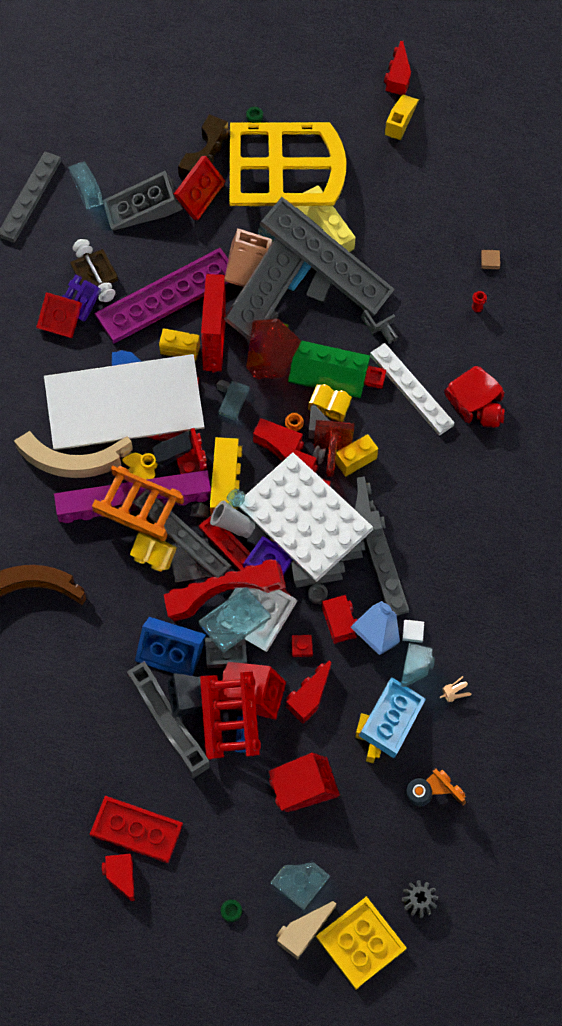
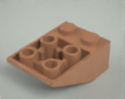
M237 229L231 244L225 282L244 287L270 247L272 239Z

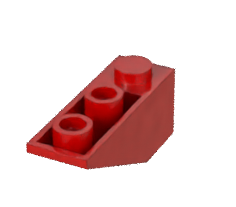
M400 41L399 47L394 49L393 57L395 58L390 61L388 68L390 72L386 73L384 83L386 84V91L406 95L410 83L411 69L404 43Z
M330 661L325 665L323 663L320 664L315 670L316 674L311 678L307 677L301 683V688L297 692L295 690L292 691L286 698V708L303 724L318 710L331 669Z

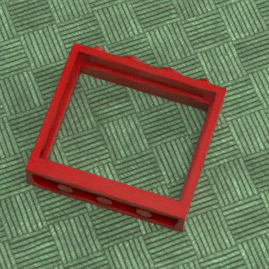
M206 274L201 328L203 370L222 371L225 320L223 319L226 316L225 275Z

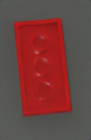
M105 796L90 836L169 864L183 823Z

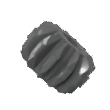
M420 880L416 882V887L413 883H409L410 890L404 889L403 891L407 897H403L402 902L408 903L404 907L405 911L412 908L411 916H414L417 911L419 918H423L424 912L428 916L431 915L430 908L436 909L437 907L434 902L438 900V896L432 895L436 889L431 888L428 890V882L422 887ZM415 896H423L421 904L416 902L417 898Z

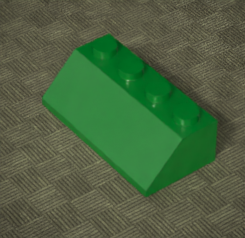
M297 340L288 382L313 388L317 384H325L334 391H345L349 396L361 398L370 355Z

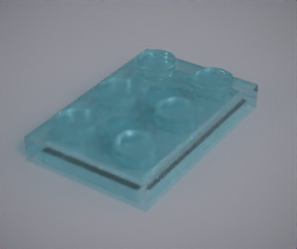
M245 587L199 620V625L224 653L269 621L271 615L248 588Z

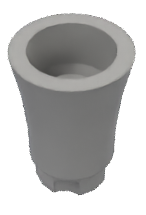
M221 501L216 506L210 520L211 525L245 538H249L255 529V522L234 509L226 501Z

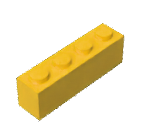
M217 437L215 439L210 515H212L214 509L221 501H226L234 509H238V498H235V492H239L240 481L236 480L237 474L240 475L241 463L237 462L238 457H242V446H239L238 439Z

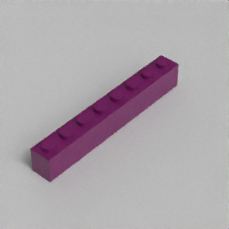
M207 470L147 479L169 490L173 488L180 491L184 498L183 505L189 502H205L211 499V488ZM133 483L120 484L111 502L112 507L116 509L122 507ZM111 485L55 493L56 512L59 522L70 523L78 519L90 520L93 517L102 516L93 511L92 504L95 499L100 502L104 500ZM140 487L134 500H136L146 489ZM161 495L156 497L166 505L168 498ZM133 503L129 509L130 513L131 511L139 510Z

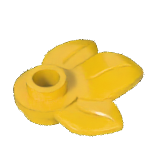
M132 453L122 459L123 463L130 467L128 469L129 473L146 480L155 478L154 470L158 464L153 454L146 453L141 455ZM146 462L152 463L151 465H145Z

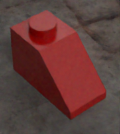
M131 854L105 856L106 862L102 863L103 876L106 875L108 882L130 901H135Z

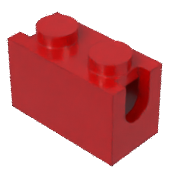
M346 595L323 601L322 610L333 643L356 638V632L351 626L357 619H353L351 613L353 612V606L351 601H347Z

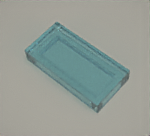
M232 381L219 409V415L237 420L249 392V386Z

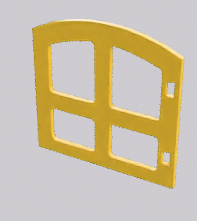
M330 122L230 123V206H274L281 197L293 206L335 205L344 186L346 157L342 141ZM319 134L327 146L330 157L285 158L282 156V135ZM241 135H268L269 156L266 158L241 157ZM284 169L331 170L323 193L283 192ZM241 170H269L270 192L241 193Z

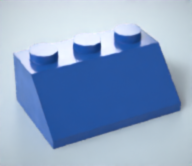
M149 617L142 626L135 661L139 663L145 661L148 666L174 674L193 676L202 653L206 634Z

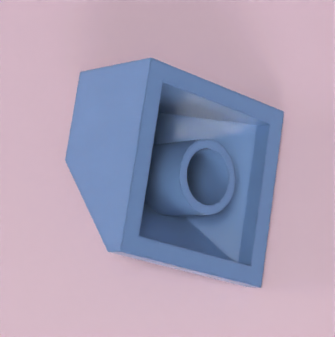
M382 601L373 605L351 626L379 655L400 642L396 614L388 604Z

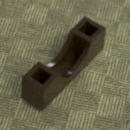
M210 114L208 115L201 127L202 138L206 141L207 145L199 152L186 153L178 165L179 177L185 179L201 156H207L211 163H213L214 155L220 151L223 140H226L229 136L228 121Z

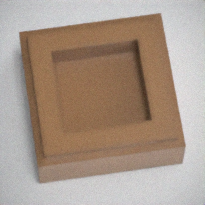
M482 250L481 269H500V251Z

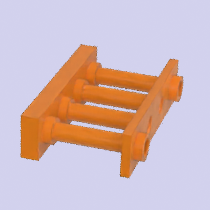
M112 465L111 471L116 477L104 500H101V502L96 499L92 504L93 511L165 542L168 535L164 525L175 502L183 505L184 498L181 495L182 493L173 488L169 490L131 474L128 469L122 466L117 468ZM122 480L133 483L122 507H119V509L112 507L111 502ZM140 487L148 489L151 492L140 514L136 517L130 515L129 509ZM157 495L168 498L157 523L151 524L147 522L146 518Z

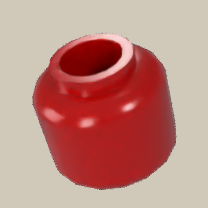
M489 403L477 411V419L480 420L482 426L499 427L500 423L504 421L505 409H502V406L498 403Z

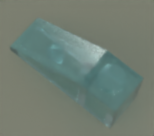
M85 161L69 166L68 169L86 210L102 205L100 188Z

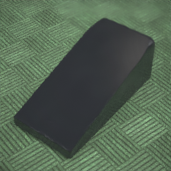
M185 432L154 446L152 449L157 464L167 466L194 448L189 432Z

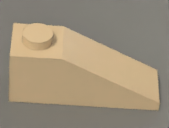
M332 901L291 922L288 927L283 926L276 935L279 938L277 944L298 960L336 908V903Z

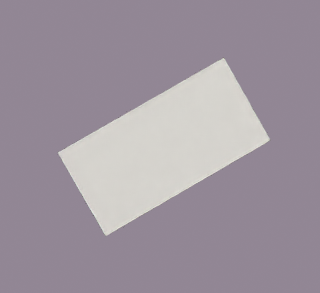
M194 354L44 376L54 450L122 440L126 436L129 439L190 431V428H195V430L204 429Z

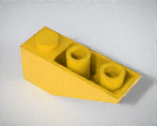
M404 94L400 97L386 121L385 135L398 140L402 139L419 99Z

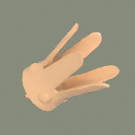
M462 676L453 684L444 686L442 688L444 695L440 696V698L445 697L449 703L453 702L454 699L472 694L470 692L455 694L468 685L467 682L455 685L463 678Z

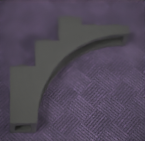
M365 476L357 478L358 494L354 510L373 526V530L364 539L383 536L382 529L386 528L384 516L380 517L379 511L374 509L373 500L369 501L368 495L372 494L370 483H366ZM364 539L317 582L296 562H292L296 587L343 580L342 573L345 572L344 561L363 557L362 551L366 550Z

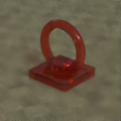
M316 420L314 448L318 445L320 448L329 449L326 472L328 477H333L336 450H341L352 444L354 423Z

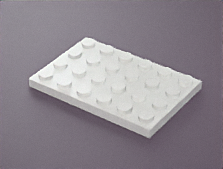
M294 453L289 455L237 502L238 507L316 582L373 530L371 524Z

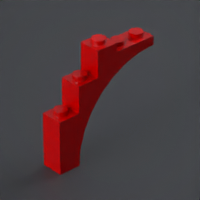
M260 418L253 433L254 443L268 449L282 462L294 453L315 473L318 470L316 457L301 452L304 446L302 441L303 434ZM322 479L325 483H327L330 486L331 482Z

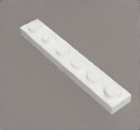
M385 343L370 352V357L380 368L386 369V375L439 436L454 426V421Z

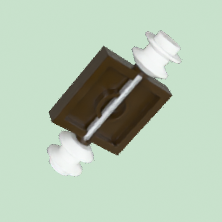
M79 239L73 246V251L76 252V256L79 259L70 262L74 274L82 277L80 285H82L84 280H87L102 289L98 299L102 302H109L115 295V290L112 289L111 283L118 281V276L103 249L92 253L93 248L89 246V241Z

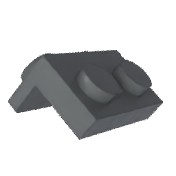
M233 634L228 637L211 636L210 638H205L207 669L223 668L227 666L228 662L247 664L246 639L244 635Z

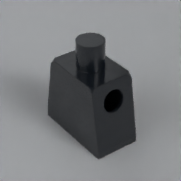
M173 674L167 682L173 718L202 713L200 677Z

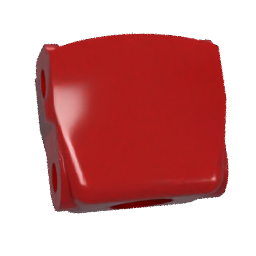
M474 366L450 382L444 390L446 398L466 423L472 421V412L483 408L494 399L499 402L502 401L505 394L500 384L478 366Z

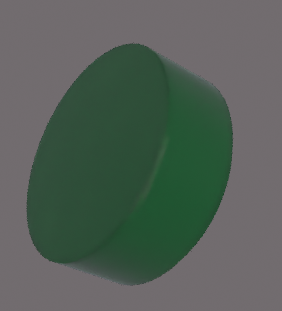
M259 107L249 108L246 111V120L249 123H261L263 111Z
M236 900L225 901L221 906L222 918L231 923L240 919L242 915L240 903Z

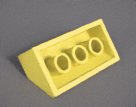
M316 186L303 193H323L319 186ZM294 206L313 220L349 252L354 250L356 237L333 206Z

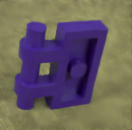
M75 274L73 280H70L68 284L69 288L66 294H63L62 297L73 300L72 296L75 290H77L78 293L74 300L82 302L78 318L86 321L102 289L87 280H84L82 285H80L82 277Z

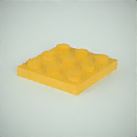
M367 896L316 935L317 940L355 990L407 949Z

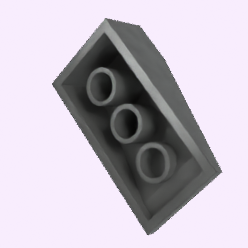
M166 171L103 200L112 231L167 217L183 209L181 203L173 195L176 187L173 179Z

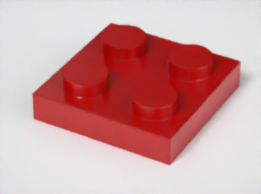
M46 292L36 328L73 338L82 302Z

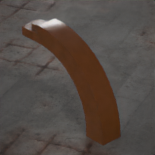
M21 565L0 571V597L22 588L40 587L58 591L81 605L87 599L85 590L78 584H75L73 576L56 568L42 565Z

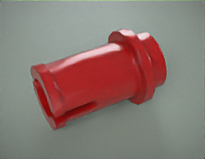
M478 291L473 294L472 310L475 312L483 310L484 303L487 301V296L484 292Z

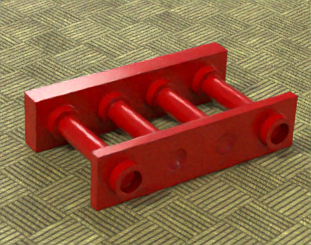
M240 672V679L218 681L217 675L200 676L206 757L208 759L223 758L224 751L246 750V756L260 755L261 743L258 739L254 689L256 681L253 672ZM241 687L242 700L219 701V689ZM243 709V721L221 722V710ZM244 729L245 741L222 742L223 730Z

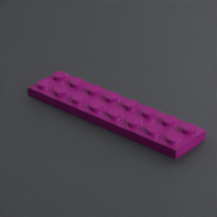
M218 248L95 313V317L114 344L203 297L206 274L225 275L228 258L222 249Z

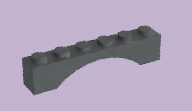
M145 661L127 671L131 684L192 779L209 769V760L199 744L188 732L179 717L173 718L171 705Z

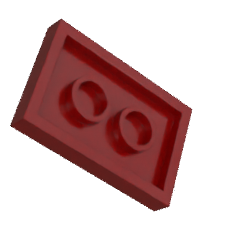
M201 156L173 195L192 219L198 220L226 181L207 156Z

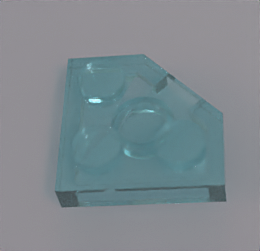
M314 862L302 865H284L271 881V884L304 911L328 881L330 875Z

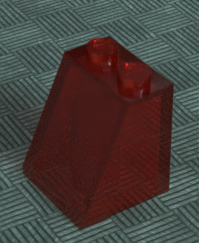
M279 319L254 320L246 368L257 379L282 378L301 340Z

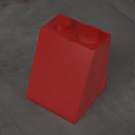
M228 662L226 669L223 671L222 681L240 679V672H253L256 681L254 687L256 714L276 719L286 681L271 666ZM241 687L219 689L220 702L242 700Z
M312 752L269 771V782L277 796L275 801L278 808L282 811L291 812L340 796L328 758Z

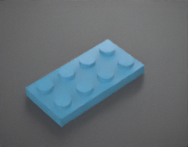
M391 677L358 736L394 758L426 699Z

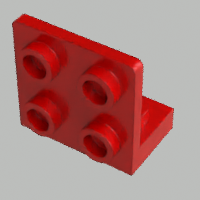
M190 428L194 449L176 459L180 474L207 469L205 451L201 447L200 433L196 434L195 428Z

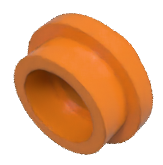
M291 413L286 417V428L299 431L303 427L304 420L299 414ZM295 421V422H297L298 424L293 425V424H291V422Z

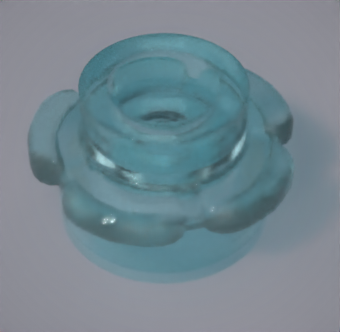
M239 489L232 490L227 496L229 505L233 507L241 506L245 501L244 492Z

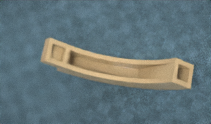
M30 431L14 440L18 452L32 465L50 474L69 478L92 477L109 472L112 465L115 467L121 466L120 458L126 457L133 450L132 441L128 436L105 450L87 455H68L56 452L39 442Z

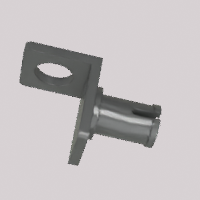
M363 311L361 318L372 334L381 331L388 344L398 339V336L390 326L395 319L394 314L376 324L368 311Z

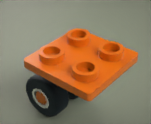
M435 769L427 780L421 778L414 779L407 786V796L411 803L416 806L427 805L433 795L452 794L462 806L466 804L465 793L457 785L453 787L450 784L451 778L443 770L439 772Z

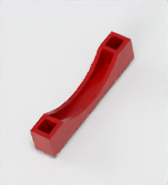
M265 560L260 565L246 566L244 570L238 572L230 571L222 577H211L206 582L192 583L183 589H173L170 593L164 594L168 617L174 622L192 617L207 600L226 590L252 588L270 593L286 588L281 565L276 560Z

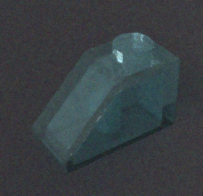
M409 643L401 687H406L426 677L429 668L433 669L435 657L432 656L433 648Z

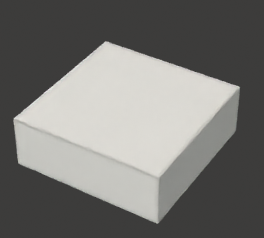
M404 620L402 641L422 643L424 622Z

